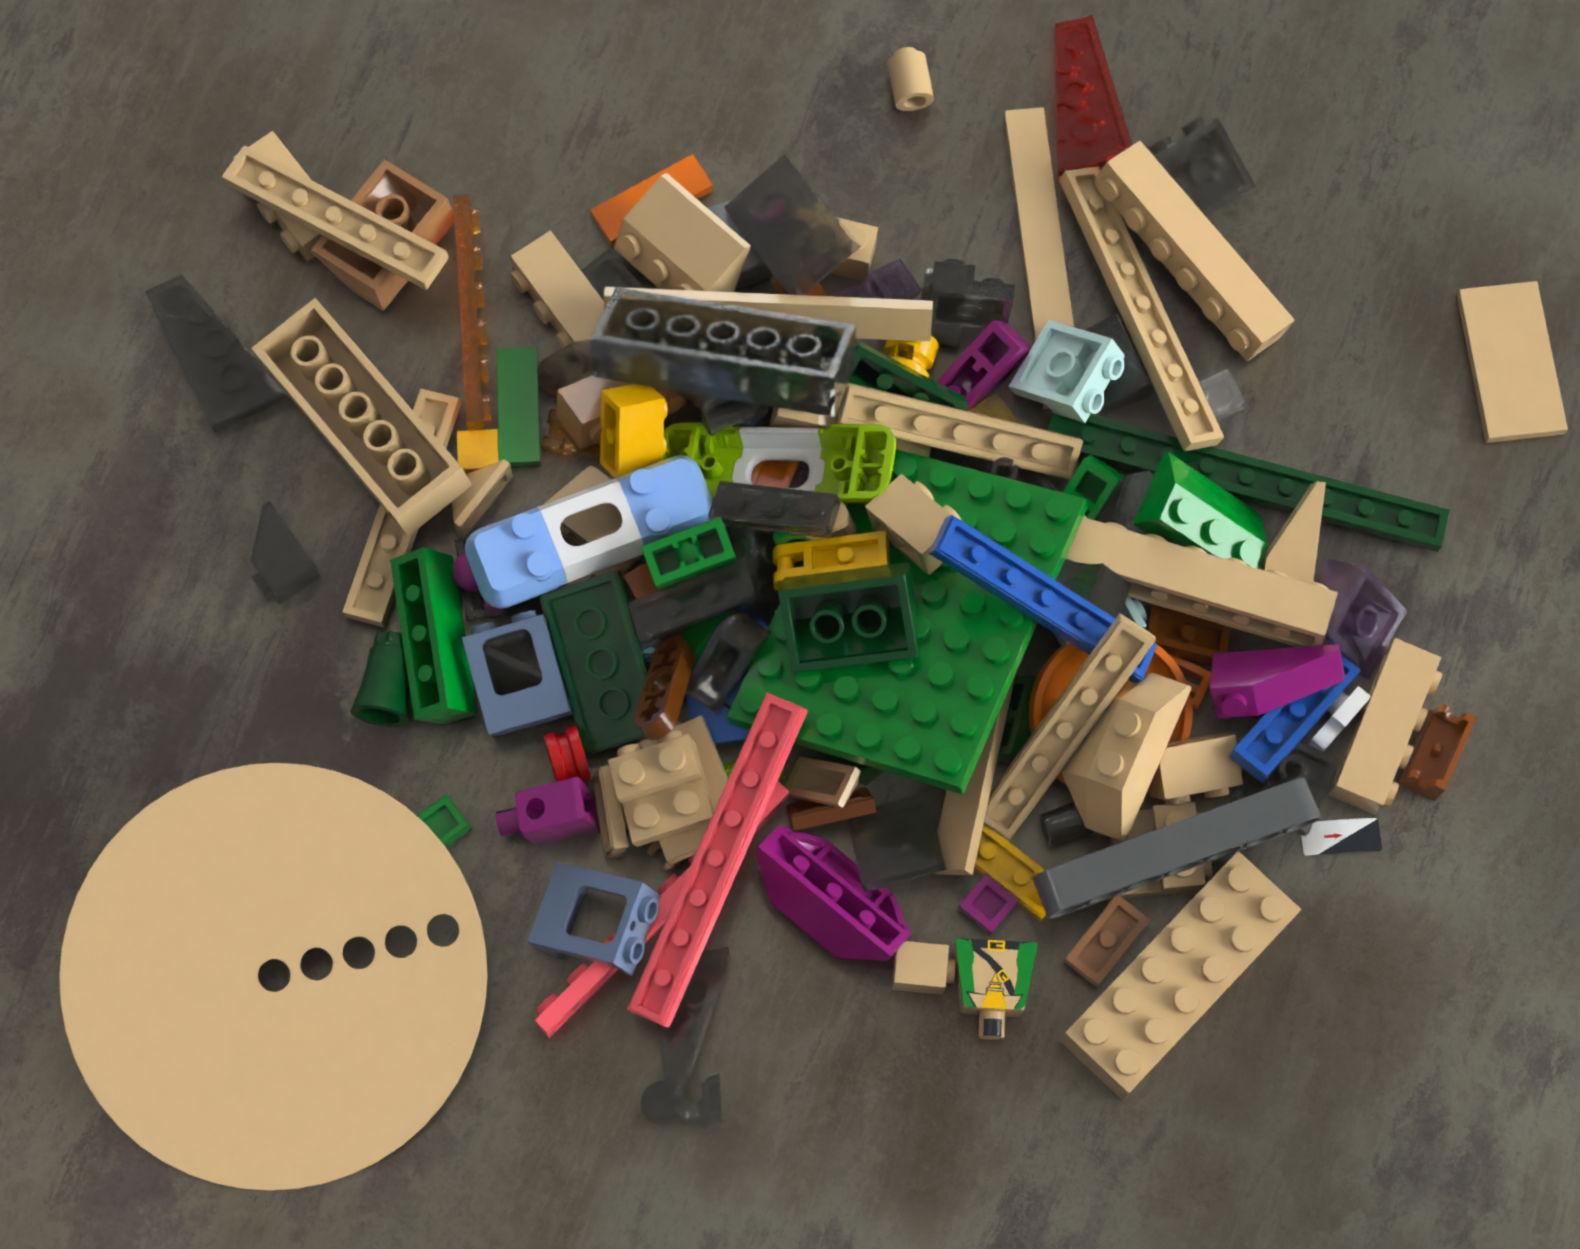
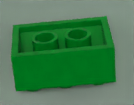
M1166 452L1163 454L1132 524L1147 534L1163 537L1167 542L1183 547L1196 546L1206 551L1207 554L1224 559L1236 558L1244 561L1248 566L1259 569L1269 546L1261 514L1171 453Z

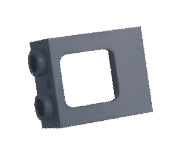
M535 611L519 613L511 617L512 623L497 628L495 622L481 624L471 628L472 635L462 637L488 735L492 737H498L573 715L559 671L547 621L543 614L536 616ZM529 631L541 670L542 681L534 687L506 695H497L493 688L483 651V644Z
M556 862L527 942L553 957L562 958L563 954L611 965L626 975L633 976L637 963L643 957L644 943L651 923L654 922L658 915L661 895L641 881ZM587 888L624 896L627 899L616 935L610 943H601L570 935Z

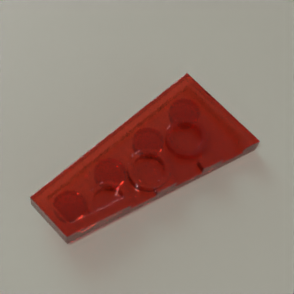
M1093 15L1055 23L1053 30L1058 177H1061L1068 170L1096 166L1102 168L1106 162L1132 146Z

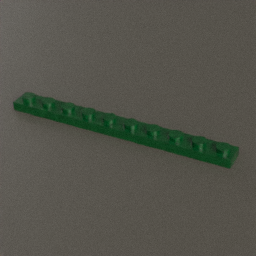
M1052 412L1048 431L1082 439L1083 444L1079 455L1080 458L1093 455L1107 465L1153 477L1163 454L1169 452L1237 499L1289 513L1293 512L1311 484L1326 482L1321 521L1436 552L1442 547L1450 509L1211 446L1183 451L1177 437L1090 415L1087 421L1083 423Z

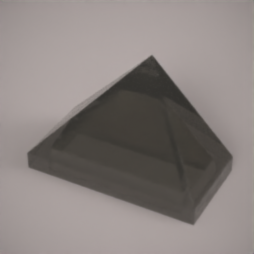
M483 644V651L493 688L497 695L510 694L541 683V670Z

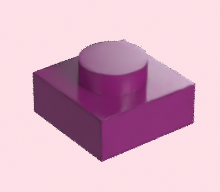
M985 874L959 904L958 909L991 935L1013 910L1019 900L989 875Z

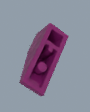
M992 320L936 382L966 397L970 412L1007 379L1026 358L1032 347L1007 322Z
M1339 644L1213 654L1210 691L1216 718L1259 716L1345 681Z

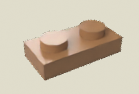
M1120 895L1115 896L1063 962L1098 988L1150 922V919Z

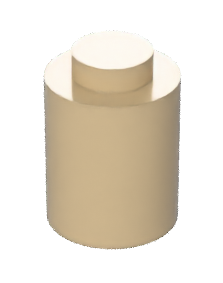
M905 47L895 51L893 56L888 59L887 66L896 108L901 111H915L929 106L934 101V95L925 54L921 51H916L913 47Z

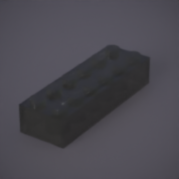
M615 287L590 339L593 373L596 378L833 417L837 413L856 364V325L619 287Z

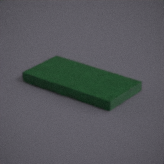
M616 570L539 595L585 756L647 738L635 725L634 716L649 669L621 572Z

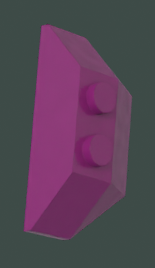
M779 825L755 849L754 852L771 904L836 958L887 961L912 934L908 925L904 923L903 914L894 895L828 840L807 833L793 832L790 828Z

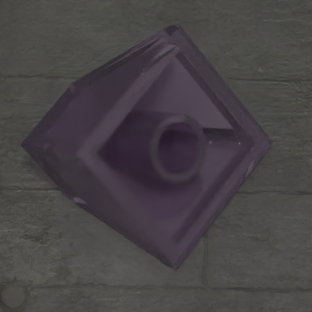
M1329 559L1316 581L1325 585L1329 590L1338 592L1325 637L1332 645L1339 644L1342 656L1361 669L1359 674L1363 678L1370 679L1407 610L1367 565Z

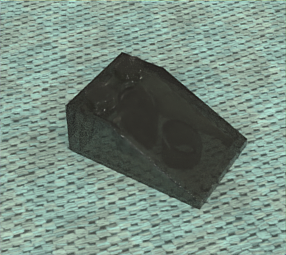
M785 154L724 206L763 262L791 295H805L861 247Z

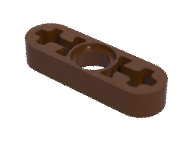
M680 635L668 637L655 649L634 716L635 725L649 740H658L666 736L675 727L696 657L693 648Z

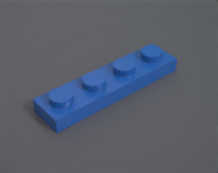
M1342 656L1345 681L1267 712L1233 749L1229 758L1263 784L1328 711L1340 694L1352 684L1361 669Z

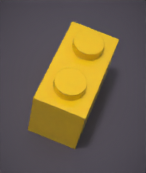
M646 381L601 390L602 431L600 434V464L614 478L662 461L663 455L667 451L664 437V419L668 414L665 398Z

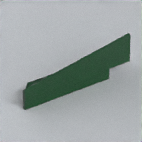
M823 319L802 342V356L838 375L839 381L843 383L848 382L969 411L966 397L860 341L856 344Z

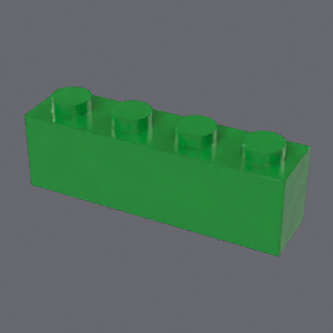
M420 548L390 559L414 719L446 725L478 714L473 678L462 637H465L466 634L458 585L452 575L453 555Z

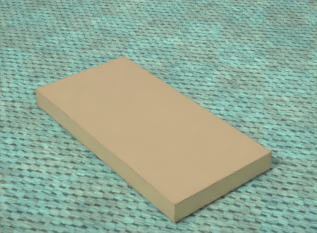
M1532 281L1459 289L1456 296L1485 442L1492 443L1564 435L1568 427L1538 282Z

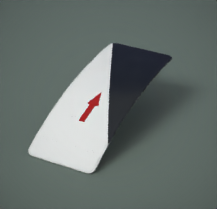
M1377 818L1317 821L1300 829L1303 854L1305 856L1382 850L1379 821Z

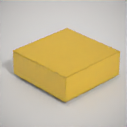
M498 429L457 431L458 463L466 474L499 461Z

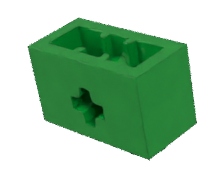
M721 517L641 546L653 581L659 591L738 562Z

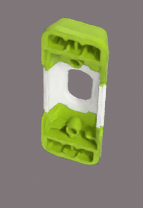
M675 423L664 430L667 451L663 455V460L683 455L696 461L716 507H724L730 502L782 503L789 501V503H822L827 500H839L847 506L848 504H868L887 489L892 478L896 439L889 428L879 424H830L828 428L733 427L728 423ZM767 460L802 461L809 466L807 481L797 488L756 487L751 482V474L753 468L758 463Z

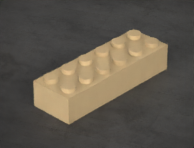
M316 298L251 348L265 369L408 537L472 486L460 464Z
M1237 851L1078 1018L1059 1041L1123 1100L1302 909L1245 856Z

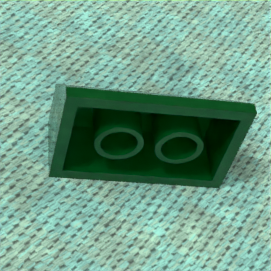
M910 562L784 578L778 590L792 673L918 657L916 600Z

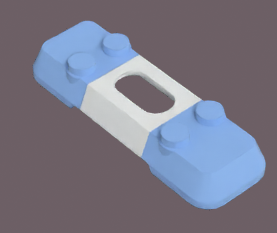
M678 455L480 528L471 533L466 540L465 553L485 602L492 607L507 608L553 591L557 587L643 555L641 546L716 519V506L696 461L688 456ZM605 503L612 504L619 510L622 517V525L617 532L581 546L569 545L561 535V523L565 518Z

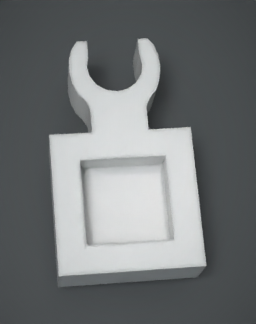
M1359 686L1350 696L1342 692L1328 709V712L1332 714L1331 718L1311 739L1308 745L1321 755L1363 708L1371 696Z

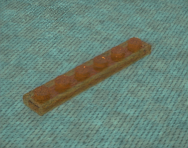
M455 195L453 199L466 423L468 430H485V421L492 420L491 397L483 396L482 383L490 382L488 358H481L480 345L488 344L486 320L479 321L478 307H485L484 283H476V270H483L482 247L474 246V233H481L479 209H472L470 195Z

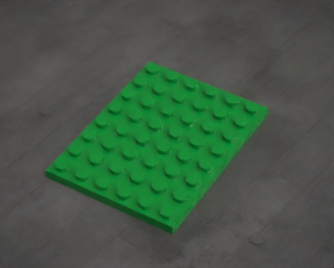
M897 449L895 452L891 483L900 474L904 475L913 484L917 481L921 482L931 492L934 501L941 507L945 505L950 506L963 522L1054 580L1057 579L1088 508L1086 499ZM848 504L846 506L855 523L856 534L877 532L872 528L865 508L867 504ZM890 542V564L910 562L916 600L918 657L792 673L781 606L779 604L728 712L727 719L729 723L750 730L766 693H769L808 710L794 744L963 795L1038 622L944 563L928 575ZM800 561L797 567L804 566V561Z

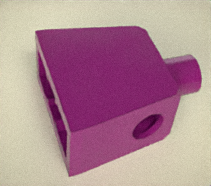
M579 777L518 791L515 793V808L496 811V823L501 836L521 832V835L532 844L600 834L594 792Z

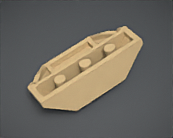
M1155 673L1145 675L1143 680L1138 683L1125 682L1062 768L1061 773L1086 828L1120 842L1126 841L1191 691L1189 685Z

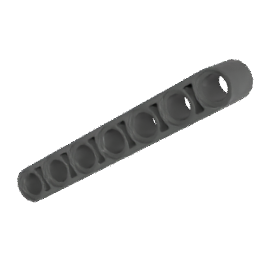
M1299 778L1052 867L1035 875L1032 879L1048 919H1052L1304 828L1317 822L1322 817L1306 779Z

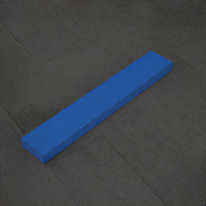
M951 514L944 519L929 552L930 555L1090 655L1114 622V617ZM1155 643L1128 680L1133 683L1143 680L1157 647Z

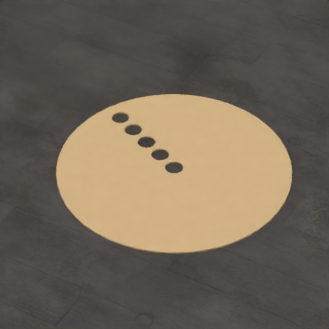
M288 763L249 764L220 770L196 778L158 798L126 823L101 852L77 893L67 921L61 950L59 973L61 1009L65 1031L74 1059L91 1092L117 1126L143 1149L164 1163L189 1175L215 1184L241 1189L268 1191L300 1189L325 1184L352 1175L380 1161L405 1144L421 1130L442 1107L453 1091L472 1055L480 1032L486 1004L488 977L486 944L481 919L472 892L459 866L432 830L406 806L384 791L357 778L329 769ZM440 914L450 915L457 921L459 926L458 938L453 944L445 947L433 944L427 935V926L430 920ZM399 925L411 928L417 937L416 949L411 955L404 958L392 956L385 946V937L388 931ZM364 937L373 944L375 957L366 968L354 969L344 961L343 948L351 938ZM312 948L326 950L333 961L330 974L322 980H311L301 970L302 956ZM271 959L283 961L290 970L288 985L277 992L268 991L263 988L258 979L260 967Z

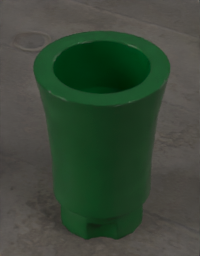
M393 631L378 632L374 636L373 647L369 649L361 685L350 712L355 718L369 724L401 727L409 722L410 693L402 635L399 632Z

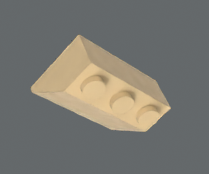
M665 173L658 178L623 218L614 249L659 289L734 292L751 245L669 174Z

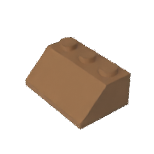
M385 159L351 199L352 202L435 245L438 244L456 221L447 197ZM323 235L311 249L312 253L352 292L382 311L386 309L408 281Z

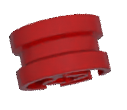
M576 725L566 727L565 732L555 734L554 731L543 734L556 782L574 777H579L584 783L592 781Z

